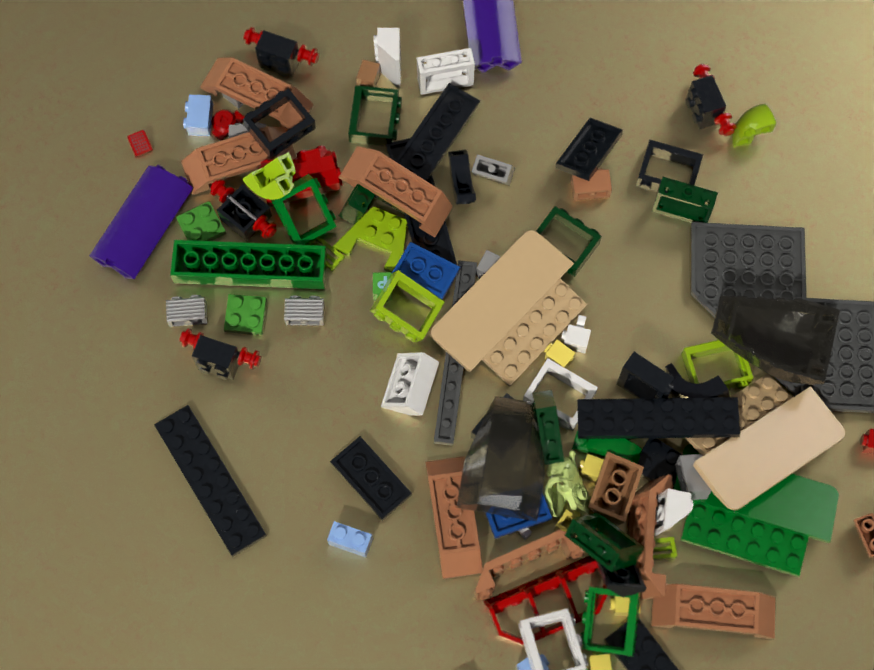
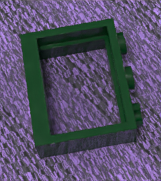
M355 85L348 132L350 143L386 146V143L397 140L398 129H395V125L399 124L400 113H397V110L402 105V97H399V90ZM363 100L392 102L388 135L358 132Z
M662 177L652 212L690 223H708L718 192Z
M357 184L338 216L355 225L366 212L375 194Z
M555 206L536 232L542 236L553 220L557 219L590 241L577 261L565 255L574 263L567 273L575 277L600 244L602 236L597 230L585 226L580 219L571 217L563 208L559 209Z
M552 390L534 392L532 395L544 465L564 462Z
M600 513L573 518L564 535L611 572L635 565L645 548Z

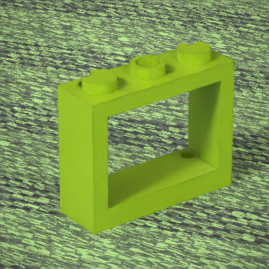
M397 270L389 277L370 312L379 321H385L390 324L389 327L394 331H400L405 334L406 339L412 342H419L424 339L444 301ZM396 285L431 308L420 330H417L383 307Z
M740 335L684 348L681 355L690 383L699 384L692 359L733 350L742 377L723 382L729 391L731 390L730 388L738 387V389L749 386L753 380V375Z

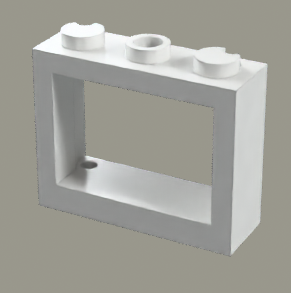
M471 48L417 57V80L420 94L444 91L448 83L457 88L474 85L475 63Z
M547 358L525 393L523 402L525 406L535 410L532 393L535 392L546 373L586 395L584 399H593L598 387ZM557 409L559 426L573 431L578 424V410L573 418Z
M568 608L520 621L519 630L531 670H543L531 629L562 621L575 667L565 670L587 669V657L581 652V638L579 634L575 633V619L573 614H569Z

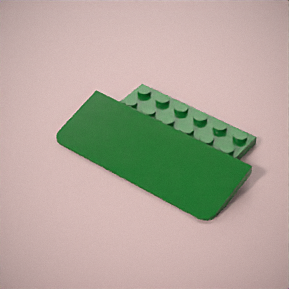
M689 444L684 448L682 455H696L700 453ZM791 474L742 508L731 510L711 491L707 499L693 500V508L686 516L680 541L799 577L808 539L813 538L826 543L831 542L839 493L831 485ZM677 475L673 490L681 491Z

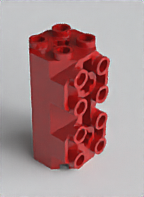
M318 146L308 151L301 150L297 153V157L292 159L295 166L292 183L309 174L311 177L317 178L321 186L319 188L321 194L338 190L343 186L342 179L338 178L341 171L337 165L335 151L331 152L325 146ZM263 160L260 162L261 166L258 169L263 168L273 160ZM310 187L285 199L283 203L314 195ZM266 199L268 206H274L270 199Z

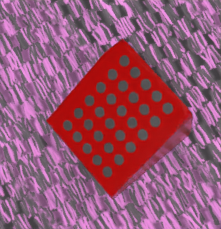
M144 130L127 136L136 157L153 151Z

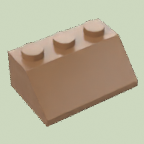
M606 452L587 508L594 513H600L616 525L625 523L644 466Z

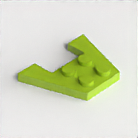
M373 206L333 247L348 256L351 255L357 241L390 253L384 270L393 272L404 253L407 230L406 219Z

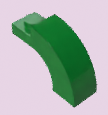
M578 431L572 446L575 452L597 454L604 457L606 452H610L638 464L642 450L638 445L627 439H578Z

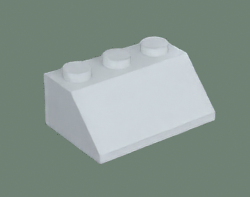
M377 28V35H374L375 63L380 64L381 73L396 87H401L400 28Z
M424 352L398 353L381 407L406 415H423L439 361Z
M667 489L657 495L658 505L655 513L656 527L654 529V537L668 530L692 511V493Z

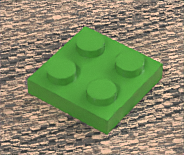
M210 201L176 217L187 240L213 241L226 234Z
M228 294L224 332L262 335L267 298Z

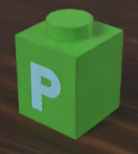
M392 272L373 273L374 301L378 298ZM392 292L386 302L392 300Z

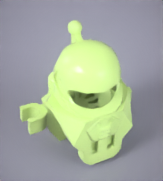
M574 450L569 451V457H564V462L549 464L546 471L549 480L544 489V497L551 515L557 519H560L564 514L563 508L567 500L572 510L579 511L582 516L589 514V508L587 507L591 496H588V491L585 489L582 477L579 475L575 461L576 452Z

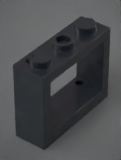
M289 88L277 93L272 100L263 102L258 109L248 112L243 118L244 127L270 159L316 129L315 120ZM289 101L303 118V121L272 142H269L255 123Z
M649 140L636 186L658 192L662 179L645 175L650 156L693 167L689 184L695 185L703 154Z
M634 351L623 366L617 385L636 398L661 399L668 398L674 387L671 385L674 377Z

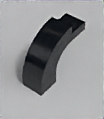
M467 150L448 152L456 205L475 202L476 194L472 185Z
M672 363L665 366L666 373L674 377L671 383L674 387L670 393L673 398L730 397L729 389L719 375L707 382L695 384L684 380Z

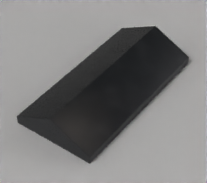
M597 561L607 589L621 597L646 591L647 588L637 563L611 572Z

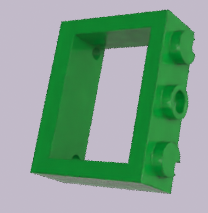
M309 174L294 181L293 189L286 196L271 200L292 243L295 245H304L337 227L334 222L336 220L332 210H328L326 206L329 204L328 200L319 191L321 186L317 178H313ZM310 187L326 221L299 235L283 201Z
M589 587V591H585L584 602L587 603V611H583L582 616L585 631L581 632L580 636L583 650L634 656L641 593L626 596V598H630L625 647L592 643L597 594L619 595L607 588Z

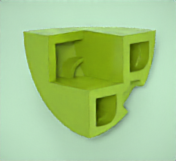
M766 104L752 107L739 118L736 123L737 128L732 135L734 147L751 144L755 135L773 132L776 120Z
M289 152L275 158L263 168L253 171L244 177L243 181L250 190L258 196L270 200L280 199L290 193L294 187L292 178L295 174V166Z

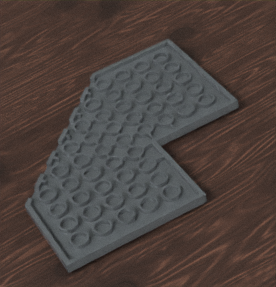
M692 222L691 295L733 337L740 335L743 347L794 397L811 386L830 411L874 413V301L806 298L805 228Z

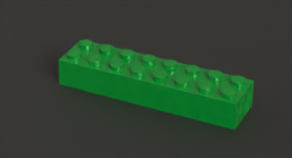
M174 240L170 276L174 283L325 289L327 251L326 246Z

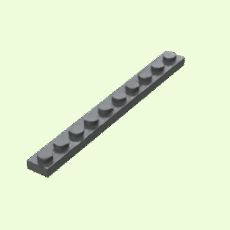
M458 260L460 271L456 276L452 307L475 284L477 262ZM447 352L445 355L434 444L453 446L464 367Z

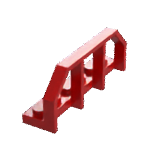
M589 555L484 600L483 603L492 618L498 635L524 645L521 637L501 630L495 614L502 612L505 607L510 605H519L524 599L528 598L534 617L540 616L533 598L541 595V592L547 589L553 590L558 588L560 584L562 585L575 623L581 622L583 612L578 614L566 581L572 582L584 573H593L597 570L596 568H598L603 580L597 561ZM599 594L596 601L595 615L600 613L607 595ZM562 622L548 628L540 626V631L533 634L534 640L537 641L564 629Z

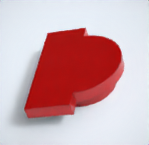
M229 110L216 112L211 120L214 129L212 134L219 141L224 140L229 135V125L243 123L244 116L237 110L234 113Z

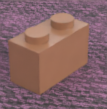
M598 168L590 181L572 175L573 201L610 197L612 187L609 169Z

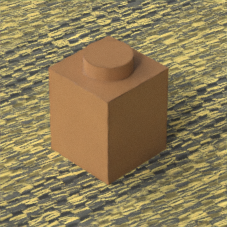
M362 60L356 77L357 86L376 87L381 74L380 64Z

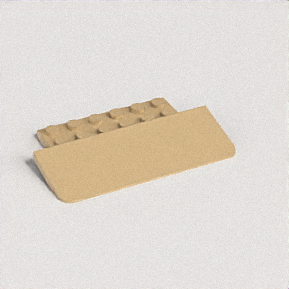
M533 230L526 231L432 327L431 337L467 371L471 372L482 360L508 386H511L587 306L560 279L574 263L538 232Z
M766 374L731 396L738 397L740 437L685 439L700 454H703L701 458L694 461L693 467L715 496L727 508L738 510L840 442L845 436V429L811 386L795 397H792L769 374Z

